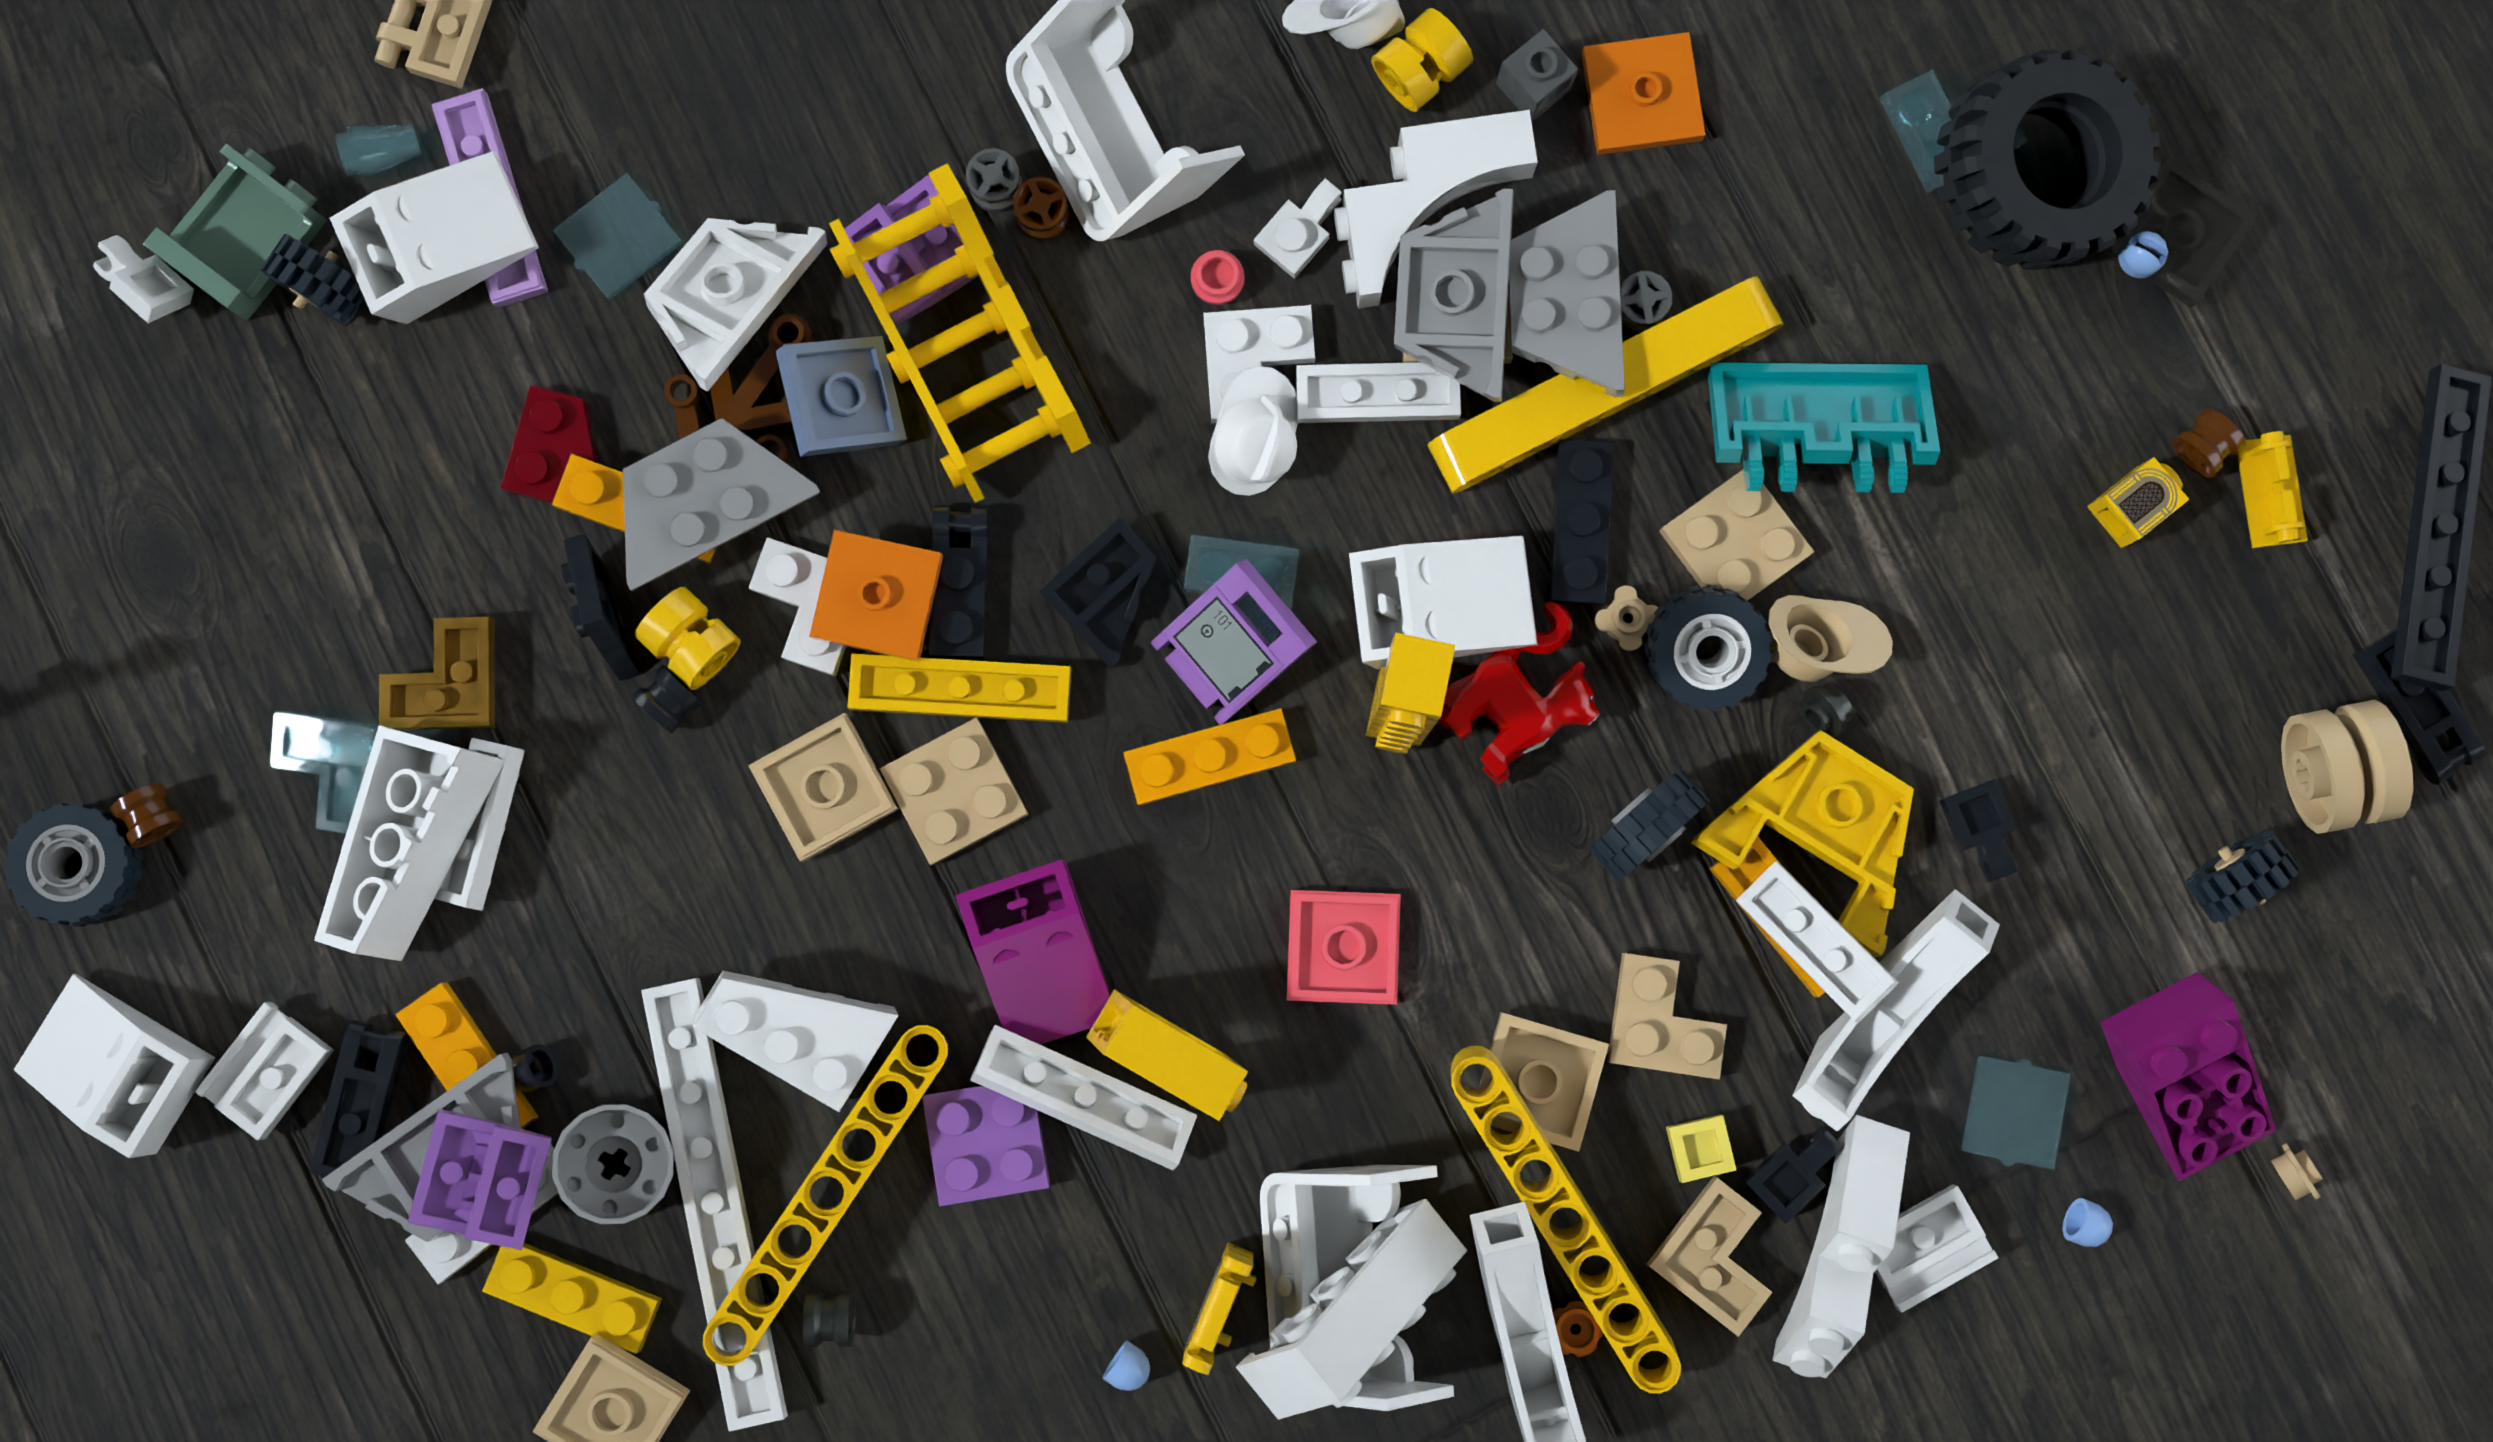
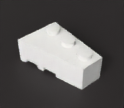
M722 971L695 1014L692 1027L840 1112L899 1015L893 1006L863 1002L832 993H821L793 987L785 983Z

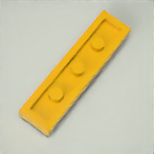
M851 654L848 709L1068 723L1071 667L920 658L919 662L894 656Z

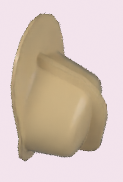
M1787 595L1777 599L1769 610L1768 623L1773 641L1770 642V650L1773 652L1772 662H1775L1790 677L1799 681L1815 682L1833 672L1851 674L1872 673L1883 667L1892 655L1893 640L1887 626L1874 613L1860 605L1844 601Z

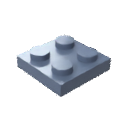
M883 336L786 344L776 351L800 457L898 446L907 440L889 361L886 356Z

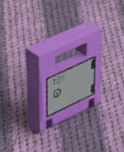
M1247 558L1236 563L1151 642L1157 651L1167 647L1170 642L1176 649L1165 658V661L1206 709L1212 707L1218 700L1222 702L1225 707L1220 709L1214 717L1219 725L1225 724L1317 643ZM1250 594L1283 634L1270 644L1236 602Z

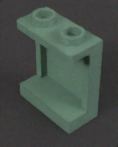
M225 144L219 152L228 158V163L173 232L167 235L156 227L143 245L226 308L248 321L277 285L273 279L260 271V268L282 236L288 234L308 246L328 220L311 208L318 199L291 178L285 186H282L270 177L276 167L248 147L241 155L231 146Z

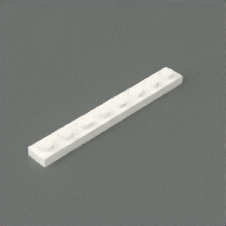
M694 978L644 989L641 992L708 1325L755 1255L713 1041L712 1038L692 1027L693 1018L704 1002L700 978ZM758 1273L748 1280L747 1292L753 1301L765 1303ZM725 1322L715 1329L714 1339L716 1344L724 1351L735 1352L746 1344L745 1331L739 1324ZM769 1325L751 1354L743 1362L734 1366H722L715 1363L729 1431L783 1420L788 1416Z

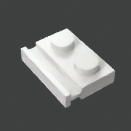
M273 1002L263 1003L195 1091L201 1097L205 1096L214 1103L216 1109L257 1141L268 1137L334 1051V1049L295 1019L286 1016L277 1009L278 1006Z
M1952 1184L1898 1215L1894 1249L1875 1273L1892 1298V1303L1896 1310L1902 1313L1999 1257L1985 1238L1986 1234L1958 1186Z

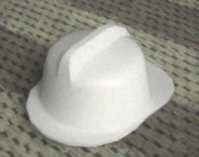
M1294 0L1282 16L1283 27L1291 33L1308 34L1326 30L1336 41L1349 49H1360L1376 44L1401 32L1405 27V18L1398 0Z
M1262 366L1243 370L1229 383L1223 396L1210 443L1208 458L1213 476L1220 486L1233 494L1251 496L1266 491L1290 469L1295 460L1297 451L1295 433L1298 425L1297 395L1294 387L1285 375L1273 368Z

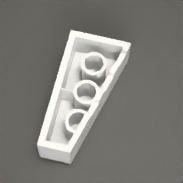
M378 726L314 941L354 954L402 961L506 760Z
M1427 1199L1399 1208L1391 1219L1383 1221L1345 1258L1352 1268L1344 1267L1327 1279H1324L1309 1294L1316 1303L1305 1307L1291 1319L1285 1318L1269 1333L1276 1343L1267 1352L1257 1355L1249 1353L1236 1366L1237 1370L1278 1420L1332 1404L1336 1408L1347 1404L1362 1389L1363 1385L1359 1380L1367 1370L1382 1363L1393 1352L1395 1346L1391 1341L1396 1335L1415 1324L1423 1316L1426 1308L1422 1304L1426 1299L1452 1281L1456 1275L1453 1267L1466 1253L1467 1249Z

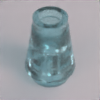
M413 124L404 126H347L348 132L335 134L338 151L347 177L361 175L362 179H366L411 160L413 157L422 156Z

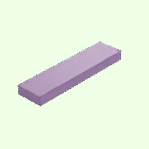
M483 88L431 104L449 164L453 165L492 151L496 152L523 211L489 96ZM536 250L485 279L491 302L497 309L548 293Z

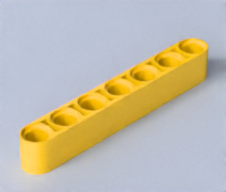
M1759 277L1749 278L1622 342L1625 389L1623 397H1613L1606 394V388L1578 376L1574 380L1559 374L1448 430L1429 442L1427 446L1453 494L1458 493L1558 443L1559 439H1566L1710 366L1711 363H1716L1772 334L1782 327L1784 323Z
M918 1025L908 1029L901 1036L730 1290L703 1334L704 1350L713 1362L722 1366H734L743 1362L751 1354L945 1063L948 1055V1045L945 1037L936 1028L928 1025ZM918 1034L931 1036L938 1046L936 1060L925 1067L913 1065L906 1055L908 1041ZM886 1081H896L902 1084L907 1092L905 1106L896 1113L882 1112L874 1101L876 1089ZM856 1128L868 1130L876 1141L873 1154L864 1160L849 1158L843 1149L845 1135ZM824 1176L836 1178L844 1189L842 1200L831 1208L817 1205L811 1196L813 1183ZM789 1225H801L811 1235V1246L801 1255L787 1254L780 1246V1232ZM758 1273H766L773 1276L779 1285L778 1296L769 1303L755 1302L749 1297L747 1292L748 1280ZM725 1322L739 1324L745 1331L746 1344L735 1352L722 1350L714 1339L715 1329Z
M1482 1046L1463 1048L1455 1055L1451 1063L1452 1088L1459 1102L1522 1202L1525 1201L1530 1216L1632 1380L1640 1389L1648 1393L1660 1394L1670 1390L1677 1384L1681 1375V1363L1669 1333L1498 1058L1491 1050ZM1472 1064H1482L1489 1068L1492 1076L1484 1086L1479 1088L1470 1087L1460 1078L1463 1070ZM1512 1112L1521 1119V1124L1514 1133L1502 1135L1490 1127L1492 1119L1499 1113ZM1531 1160H1542L1551 1167L1548 1176L1538 1182H1530L1520 1175V1171ZM1561 1208H1572L1580 1214L1577 1223L1567 1229H1559L1550 1223V1218L1556 1210ZM1593 1255L1602 1256L1609 1261L1607 1269L1602 1274L1596 1276L1584 1274L1579 1269L1581 1263L1587 1257ZM1630 1303L1638 1308V1312L1632 1320L1622 1323L1616 1322L1609 1317L1611 1310L1616 1305ZM1650 1351H1660L1667 1355L1665 1363L1656 1369L1643 1368L1639 1365V1361L1645 1353Z

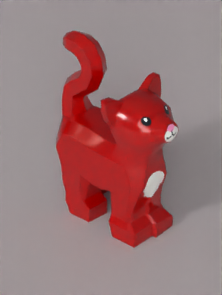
M1548 602L1543 606L1544 613L1551 623V628L1545 633L1536 631L1538 645L1495 651L1485 661L1480 663L1473 674L1452 683L1446 690L1442 714L1438 722L1446 730L1451 728L1461 742L1473 733L1472 723L1484 715L1500 730V733L1488 745L1480 759L1484 763L1482 770L1498 787L1508 780L1510 776L1508 765L1515 759L1543 747L1562 726L1573 724L1588 726L1600 714L1594 700V692L1583 677L1586 667L1582 662L1576 663L1566 673L1559 676L1546 697L1543 698L1531 687L1516 665V660L1523 651L1545 655L1562 649L1571 638L1573 622L1569 612L1561 604L1555 602Z

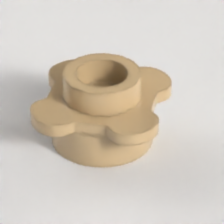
M1621 586L1615 591V600L1610 606L1596 614L1595 624L1600 631H1607L1613 639L1619 641V645L1623 650L1633 651L1641 646V637L1646 632L1648 624H1652L1656 616L1654 613L1658 607L1645 604L1637 597V592L1633 587ZM1624 614H1631L1633 621L1625 623L1623 620Z
M2287 1143L2283 1144L2282 1147L2285 1153L2271 1160L2294 1199L2298 1200L2309 1193H2312L2315 1200L2320 1198L2313 1184L2323 1180L2305 1150L2294 1155Z

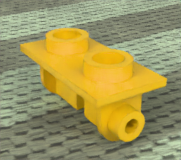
M2283 431L2262 434L2260 439L2246 440V446L2237 453L2252 549L2307 542L2291 435H2284Z

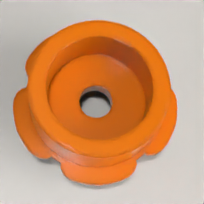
M1570 1301L1565 1308L1559 1307L1554 1310L1553 1316L1562 1354L1568 1355L1572 1353L1577 1357L1591 1354L1597 1348L1598 1340L1603 1336V1331L1586 1304L1582 1301ZM1573 1324L1580 1325L1581 1330L1578 1334L1571 1333L1570 1328Z

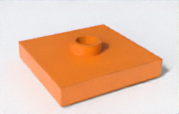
M1689 32L1583 47L1581 54L1597 155L1703 141L1706 135Z
M834 530L809 637L815 640L919 662L943 554Z

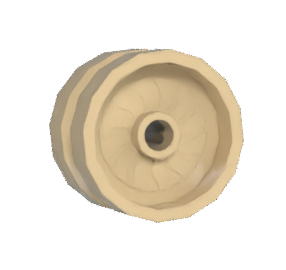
M2374 699L2338 707L2334 714L2324 709L2289 717L2283 728L2281 742L2282 765L2291 799L2296 811L2307 827L2319 834L2352 828L2358 820L2365 824L2404 817L2411 806L2414 789L2412 763L2407 742L2401 728L2385 705Z

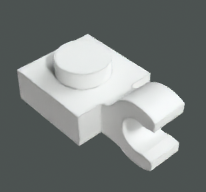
M1325 178L1312 192L1302 209H1299L1288 199L1253 240L1254 245L1295 279L1329 240V233L1320 225L1342 201L1339 197L1342 192Z
M118 235L99 242V249L107 257L95 261L93 267L101 277L111 281L109 289L147 323L191 303L194 289L157 255L142 260L132 250L130 245Z

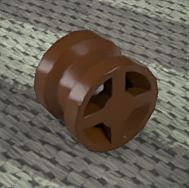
M1045 177L1030 178L1019 186L1015 192L1013 206L1018 225L1024 234L1040 241L1052 240L1061 235L1068 226L1070 218L1066 194L1061 186L1054 180ZM1033 213L1041 216V218L1034 216Z
M2205 409L2195 419V427L2191 431L2181 432L2172 441L2173 448L2179 458L2190 469L2206 478H2213L2223 468V460L2228 455L2235 456L2246 446V440L2239 428L2229 418L2213 409Z
M152 783L131 791L114 802L110 807L115 819L124 821L128 828L126 838L132 848L153 844L174 833L184 824L179 812L171 810L166 803L168 792L162 783Z

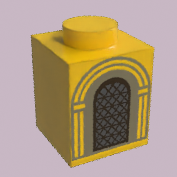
M2153 457L2134 468L2087 507L2117 544L2123 548L2141 539L2186 503L2189 498L2181 490L2183 483L2178 474L2171 467L2164 463L2160 464Z

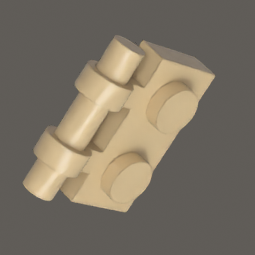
M395 0L387 23L382 22L377 32L376 40L380 44L374 61L382 66L395 69L401 51L408 50L410 53L405 67L411 74L462 89L493 0ZM425 6L418 30H410L409 27L416 7Z

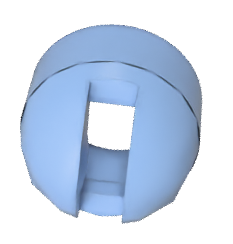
M2150 231L2132 235L2122 244L2119 250L2118 259L2121 268L2134 278L2152 276L2166 262L2168 255L2166 241L2159 234ZM2139 242L2140 244L2144 245L2148 249L2155 252L2156 257L2149 251L2135 246V244Z
M2078 1198L2068 1208L2063 1221V1235L2066 1240L2085 1247H2096L2107 1242L2112 1234V1219L2109 1213L2099 1204Z
M1127 1340L1110 1362L1102 1379L1120 1390L1131 1391L1138 1389L1146 1383L1150 1374L1148 1358L1141 1349Z

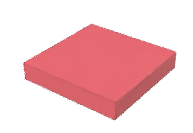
M1291 890L1287 1000L1397 1005L1401 894Z

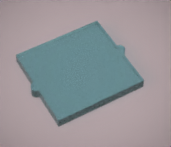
M628 173L620 177L553 230L575 257V267L580 272L586 271L608 300L683 243L661 216V206L656 201L650 202Z
M1978 1056L1961 1151L1998 1158L2006 1166H2012L2014 1162L2054 1170L2071 1074L2033 1067L2031 1062L2026 1059H2020L2018 1063Z

